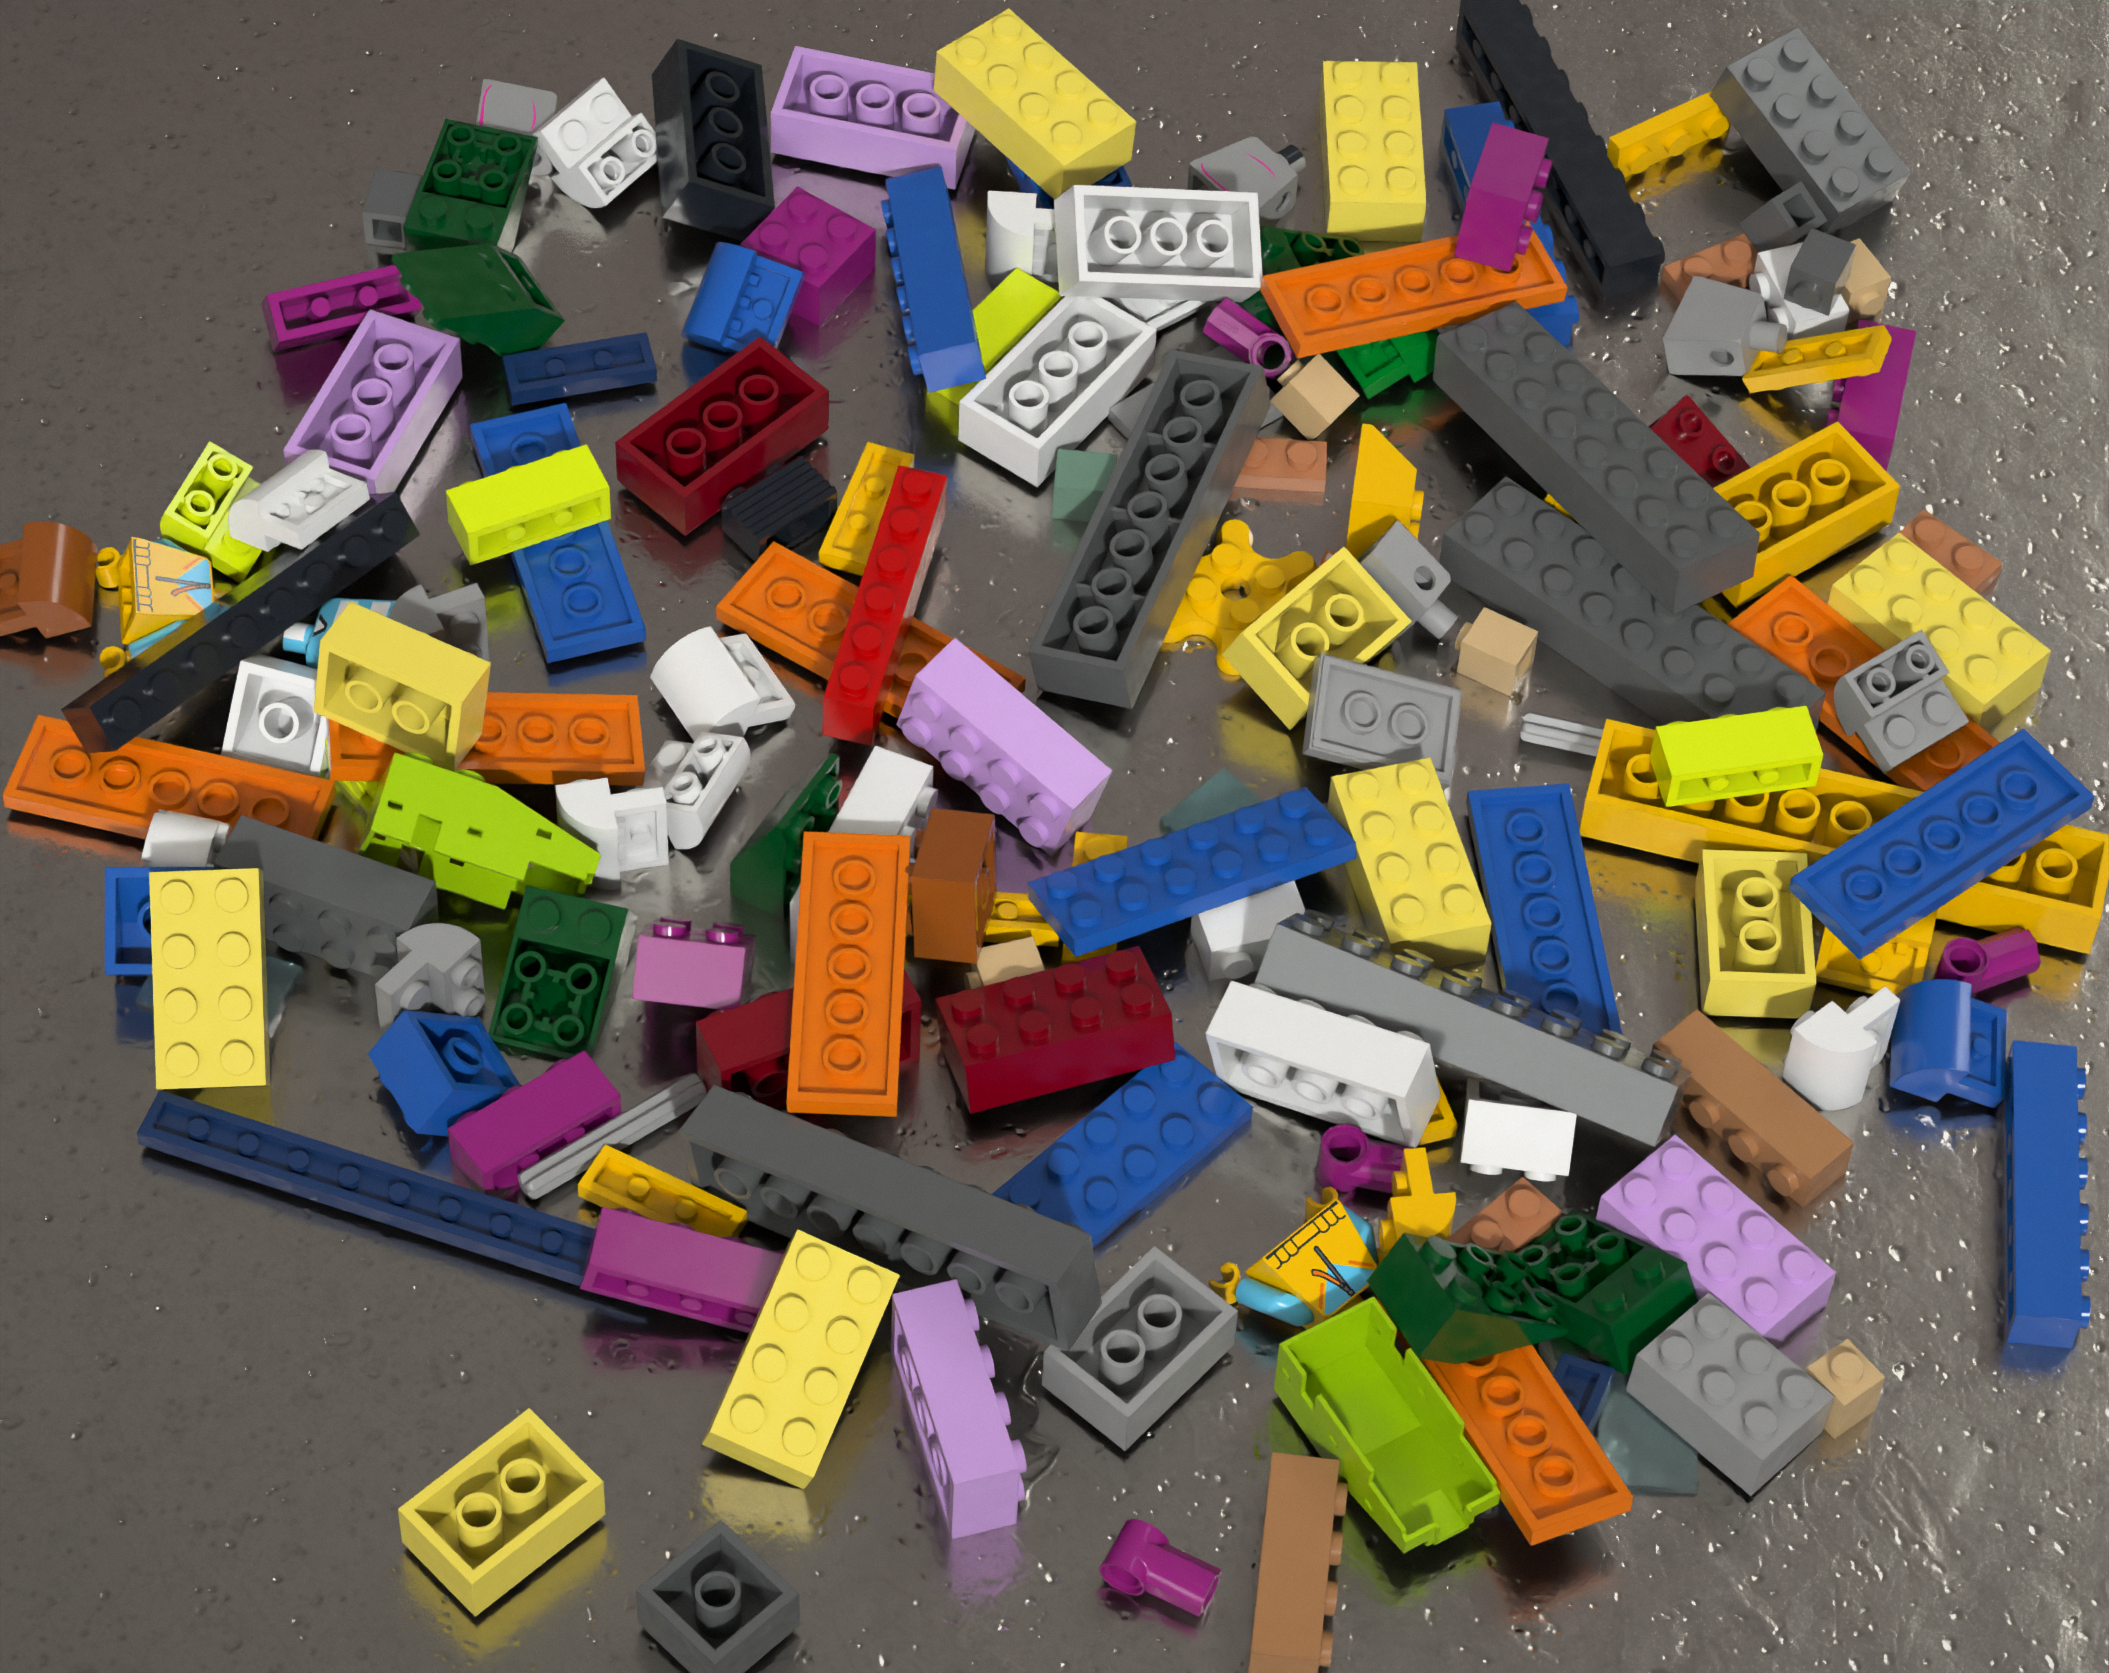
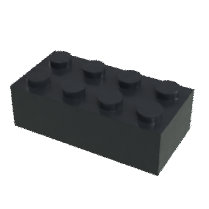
M676 39L652 73L663 218L744 241L775 208L762 65Z

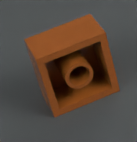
M932 808L926 829L918 828L914 843V859L916 861L915 863L909 862V866L905 868V872L909 874L908 895H912V903H909L907 908L906 934L913 935L914 957L977 964L997 897L995 815Z

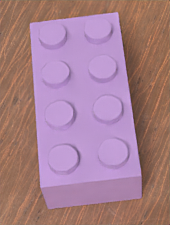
M795 46L771 111V153L891 177L903 176L941 166L947 188L956 189L975 128L933 91L935 73Z
M369 310L283 449L285 466L306 451L322 450L327 452L330 469L366 482L369 495L394 492L463 377L460 338Z
M956 638L915 675L896 724L902 729L905 737L913 745L924 748L941 762L943 769L949 776L955 780L963 781L980 796L982 802L989 810L996 814H1002L1019 829L1022 837L1029 844L1042 848L1051 857L1091 818L1112 773L1108 766Z
M1673 1135L1600 1198L1596 1220L1687 1262L1698 1301L1709 1292L1777 1349L1827 1306L1836 1271L1676 1135Z
M957 1279L892 1294L891 1353L951 1540L1017 1524L1018 1501L1025 1500V1491L1020 1474L1027 1472L1026 1459L1019 1439L1011 1441L1006 1425L1011 1424V1417L1003 1391L995 1393L990 1378L995 1377V1368L990 1349L987 1344L979 1346L974 1332L979 1330V1319L972 1298L963 1299Z

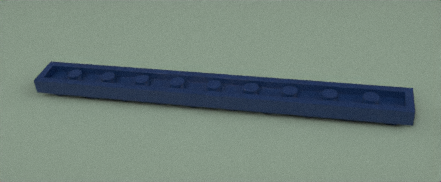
M159 1090L137 1131L139 1145L571 1284L581 1285L594 1231L593 1228Z

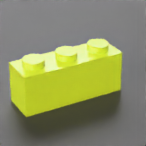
M1016 268L973 310L985 375L1063 299V296H1059L1058 291L1019 268ZM980 381L936 392L959 405V402Z
M587 444L570 450H562L552 456L522 466H513L506 471L476 481H467L458 487L446 490L448 523L470 566L611 519L610 487Z
M1807 706L1793 708L1775 707L1764 712L1743 715L1725 714L1714 719L1693 722L1675 721L1664 726H1657L1650 753V760L1665 807L1816 786L1823 759V752Z

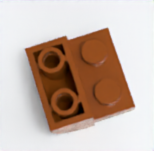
M30 522L24 524L22 539L0 545V636L37 627L45 638H50L92 627L98 547L86 534L61 523Z

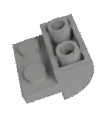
M477 583L430 599L420 584L405 592L393 605L389 615L390 619L489 661L485 597Z
M1922 630L1843 675L1837 681L1834 688L1835 709L1848 737L1855 733L1859 735L1883 774L1891 771L1969 723L1968 718L1942 680V678L1950 673Z
M431 923L414 927L396 938L398 963L375 984L381 1037L404 1010L463 1017L476 1016L485 1001L481 941L478 937L455 925Z

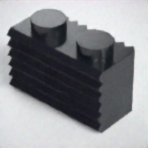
M798 456L787 464L777 463L768 469L760 481L747 489L745 487H738L729 493L724 503L721 504L722 530L756 562L773 541L789 549L790 547H795L798 542H803L806 537H811L813 532H819L821 527L826 528L828 523L833 521L837 512V490L835 486L830 485L828 480L824 479L822 474H818L816 468H812L810 462H806L803 456Z

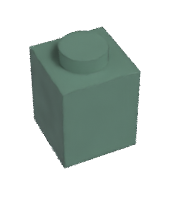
M1058 449L1052 519L1089 522L1116 467L1117 454Z

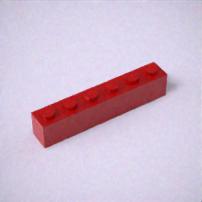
M898 466L823 696L822 735L870 746L873 745L946 514L948 475Z

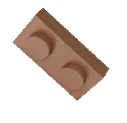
M1743 233L1664 266L1661 279L1680 303L1693 276H1700L1745 288L1749 286L1750 275L1754 274L1759 251Z
M1256 438L1234 487L1325 492L1327 442Z
M1924 509L1900 531L1903 536L1979 595L2000 576L2003 565L2001 561Z
M1521 1177L1450 1236V1242L1465 1245L1473 1243L1486 1249L1501 1252L1510 1250L1518 1254L1523 1248L1527 1247L1560 1219L1562 1210L1529 1181Z

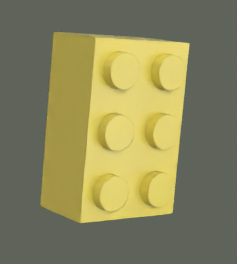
M1342 547L1241 632L1222 655L1287 728L1291 730L1307 716L1314 659L1319 654L1323 653L1367 665L1387 648L1412 621L1345 547Z
M350 601L320 640L313 712L403 752H414L427 756L434 761L435 766L454 772L482 734L491 662Z
M1702 849L1694 886L1701 1006L1704 1015L1799 1018L1810 1010L1816 987L1811 911L1789 890L1791 878L1808 867L1807 853Z
M528 1408L398 1508L402 1543L476 1617L606 1515L604 1481Z

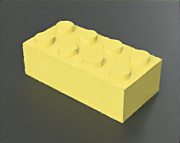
M1009 8L937 51L933 91L1054 200L1073 185H1092L1131 161L1136 121Z
M1323 61L1319 92V115L1326 234L1357 238L1358 241L1421 242L1426 211V189L1417 62Z
M1900 532L1832 585L1828 605L1884 650H1888L1922 630L1950 672L1942 678L1943 682L1964 714L1986 731L2041 687L2051 650Z
M1431 758L1331 776L1327 811L1356 842V859L1345 862V866L1368 932L1384 939L1382 947L1401 955L1403 949H1410L1432 958L1434 961L1431 967L1436 969L1486 959L1492 923Z
M259 868L149 872L156 1089L270 1086L263 871Z
M797 1229L785 1250L702 1441V1445L804 1490L814 1478L900 1275Z

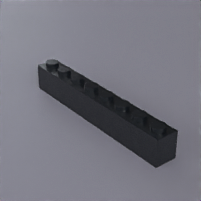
M1461 0L1456 33L1493 100L1500 102L1505 119H1511L1515 129L1549 138L1544 158L1553 160L1546 187L1543 190L1603 298L1606 299L1657 285L1660 265L1665 261L1663 244L1658 236L1652 235L1646 225L1645 214L1640 203L1633 202L1629 195L1622 171L1619 168H1614L1607 156V148L1602 136L1595 135L1591 128L1584 104L1577 102L1574 98L1565 71L1557 68L1551 57V49L1547 39L1544 36L1540 37L1536 31L1529 7L1526 4H1521L1519 0Z
M397 492L369 495V501L318 537L312 544L307 545L302 550L292 547L63 707L61 711L86 753L113 752L118 750L234 668L241 660L248 658L420 536Z

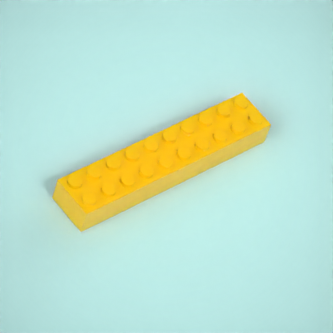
M1606 719L1585 799L1579 831L1580 836L1695 863H1700L1702 849L1807 853L1808 866H1810L1923 792L1820 768L1816 786L1665 807L1650 760L1655 730ZM2065 825L1938 908L1936 919L1996 933L2020 927L2022 930L2029 929L2035 940L2039 943L2090 954L2101 920L2109 879V834Z

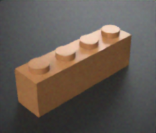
M1698 1009L1653 1044L1652 1050H1660L1681 1059L1682 1064L1680 1068L1692 1072L1680 1103L1690 1110L1695 1121L1705 1128L1712 1129L1729 1144L1732 1152L1740 1160L1750 1162L1769 1179L1770 1184L1781 1195L1789 1196L1804 1208L1847 1171L1854 1142Z
M1272 1452L1248 1673H1318L1319 1666L1330 1667L1333 1633L1323 1632L1324 1615L1335 1616L1338 1582L1328 1581L1329 1565L1340 1566L1343 1532L1332 1531L1334 1516H1345L1348 1483L1337 1482L1339 1460Z

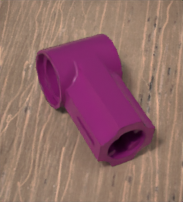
M1228 297L1216 306L1207 319V323L1202 331L1245 363L1263 366L1265 376L1273 380H1277L1297 360L1300 361V358L1297 359L1285 337ZM1273 344H1281L1285 351L1283 363L1278 368L1268 369L1263 361L1266 349Z
M2020 927L1978 941L1964 937L1955 938L1944 947L1932 980L1948 979L1972 984L1971 998L1975 999L1980 990L2036 972L2041 963L2037 941L2029 929L2022 930Z
M1339 1124L1329 1128L1322 1137L1316 1164V1177L1324 1188L1332 1187L1337 1193H1348L1354 1191L1357 1187L1393 1194L1392 1173L1393 1171L1401 1170L1403 1150L1411 1149V1147L1370 1140L1359 1128L1349 1124ZM1335 1157H1345L1350 1161H1341Z
M1138 1519L1126 1520L1099 1567V1572L1109 1585L1120 1592L1137 1596L1146 1591L1200 1617L1214 1597L1221 1579L1222 1569L1171 1546L1164 1533L1150 1523Z

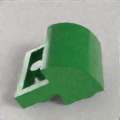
M1438 329L1335 350V352L1365 396L1370 399L1406 375H1409L1415 383L1433 372L1437 336L1441 335Z

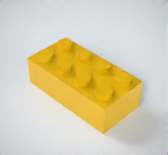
M1837 421L1714 487L1713 489L1760 533L1753 577L1723 591L1722 594L1738 608L1776 587L1790 575L1794 577L1890 525L1900 485Z

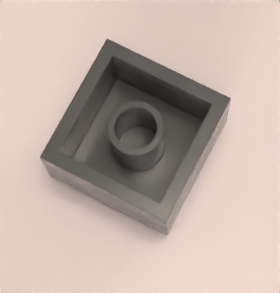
M719 1520L636 1589L638 1623L690 1673H744L800 1626L799 1592L722 1520Z

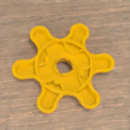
M1233 519L1225 522L1217 532V546L1213 552L1201 557L1163 643H1176L1191 635L1206 636L1217 647L1216 663L1218 668L1227 675L1238 676L1240 674L1222 654L1241 632L1318 567L1314 558L1305 551L1292 552L1279 559H1269L1257 554L1252 549L1253 535L1248 525L1241 520ZM1242 586L1247 597L1233 601L1224 597L1222 592L1231 589L1239 590Z

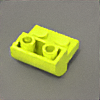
M209 441L163 514L160 521V530L163 539L170 540L189 553L206 557L211 562L212 567L235 581L242 583L263 550L231 538L228 515L231 506L259 486L260 483L248 477L253 469L251 465Z

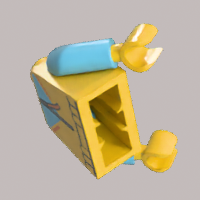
M131 537L122 555H120L117 549L112 547L100 550L97 555L99 566L95 570L98 583L104 588L118 586L121 643L129 645V650L125 652L115 646L102 650L99 661L103 669H107L103 673L104 678L230 591L213 588L212 564L206 557L189 553L168 539L148 541Z
M1326 1187L1322 1189L1321 1193L1322 1204L1316 1203L1311 1197L1306 1198L1305 1219L1307 1222L1245 1271L1249 1277L1241 1280L1238 1267L1234 1263L1227 1262L1220 1266L1222 1278L1228 1283L1220 1284L1210 1279L1208 1280L1209 1289L1229 1304L1238 1301L1240 1304L1286 1323L1309 1329L1329 1319L1331 1316H1335L1364 1301L1359 1294L1369 1286L1367 1279L1377 1268L1378 1263L1373 1227L1346 1205L1341 1204L1338 1200V1193L1334 1188Z

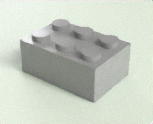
M1155 1246L1101 1296V1306L1069 1352L1050 1345L1044 1351L1042 1386L1124 1451L1155 1423L1235 1343L1238 1310Z
M1709 1292L1636 1355L1626 1391L1750 1496L1822 1433L1835 1397Z

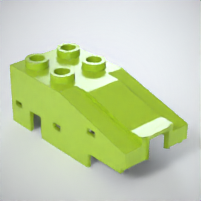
M407 752L404 755L394 753L377 785L356 852L357 855L396 867L402 845L423 851L424 855L418 872L419 876L436 881V888L503 910L506 909L510 892L524 895L526 885L580 897L581 894L584 895L587 884H592L601 856L599 852L582 843L499 787L486 783L485 779L478 773L465 769H457L453 772L435 766L432 759L414 752ZM374 834L386 836L385 841L374 838ZM453 858L464 862L463 867L450 863V859Z
M1373 1296L1280 1343L1273 1389L1321 1458L1339 1460L1338 1480L1348 1483L1349 1493L1403 1553H1406L1423 1543L1426 1546L1431 1544L1435 1546L1469 1528V1525L1474 1522L1475 1516L1499 1504L1501 1492L1497 1487L1495 1478L1464 1437L1465 1422L1417 1355L1409 1348L1406 1350L1404 1359L1394 1346L1397 1328Z

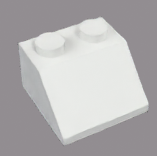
M262 654L241 660L221 756L323 778L328 769L325 748L327 722L326 717L313 712L317 669Z
M1468 1078L1460 1149L1461 1163L1470 1164V1170L1488 1175L1502 1174L1503 1168L1523 1170L1524 1177L1537 1181L1550 1182L1556 1180V1175L1569 1176L1577 1115L1495 1081Z

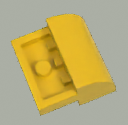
M1938 909L1860 960L1825 926L1815 968L1816 981L1870 994H1875L1886 986L1895 996L1904 988L1922 982Z
M1426 1148L1404 1149L1401 1170L1393 1171L1392 1173L1393 1197H1390L1388 1201L1387 1219L1379 1220L1378 1223L1380 1248H1376L1377 1266L1403 1233L1424 1237L1437 1236L1444 1241H1450L1456 1206V1192L1434 1194Z

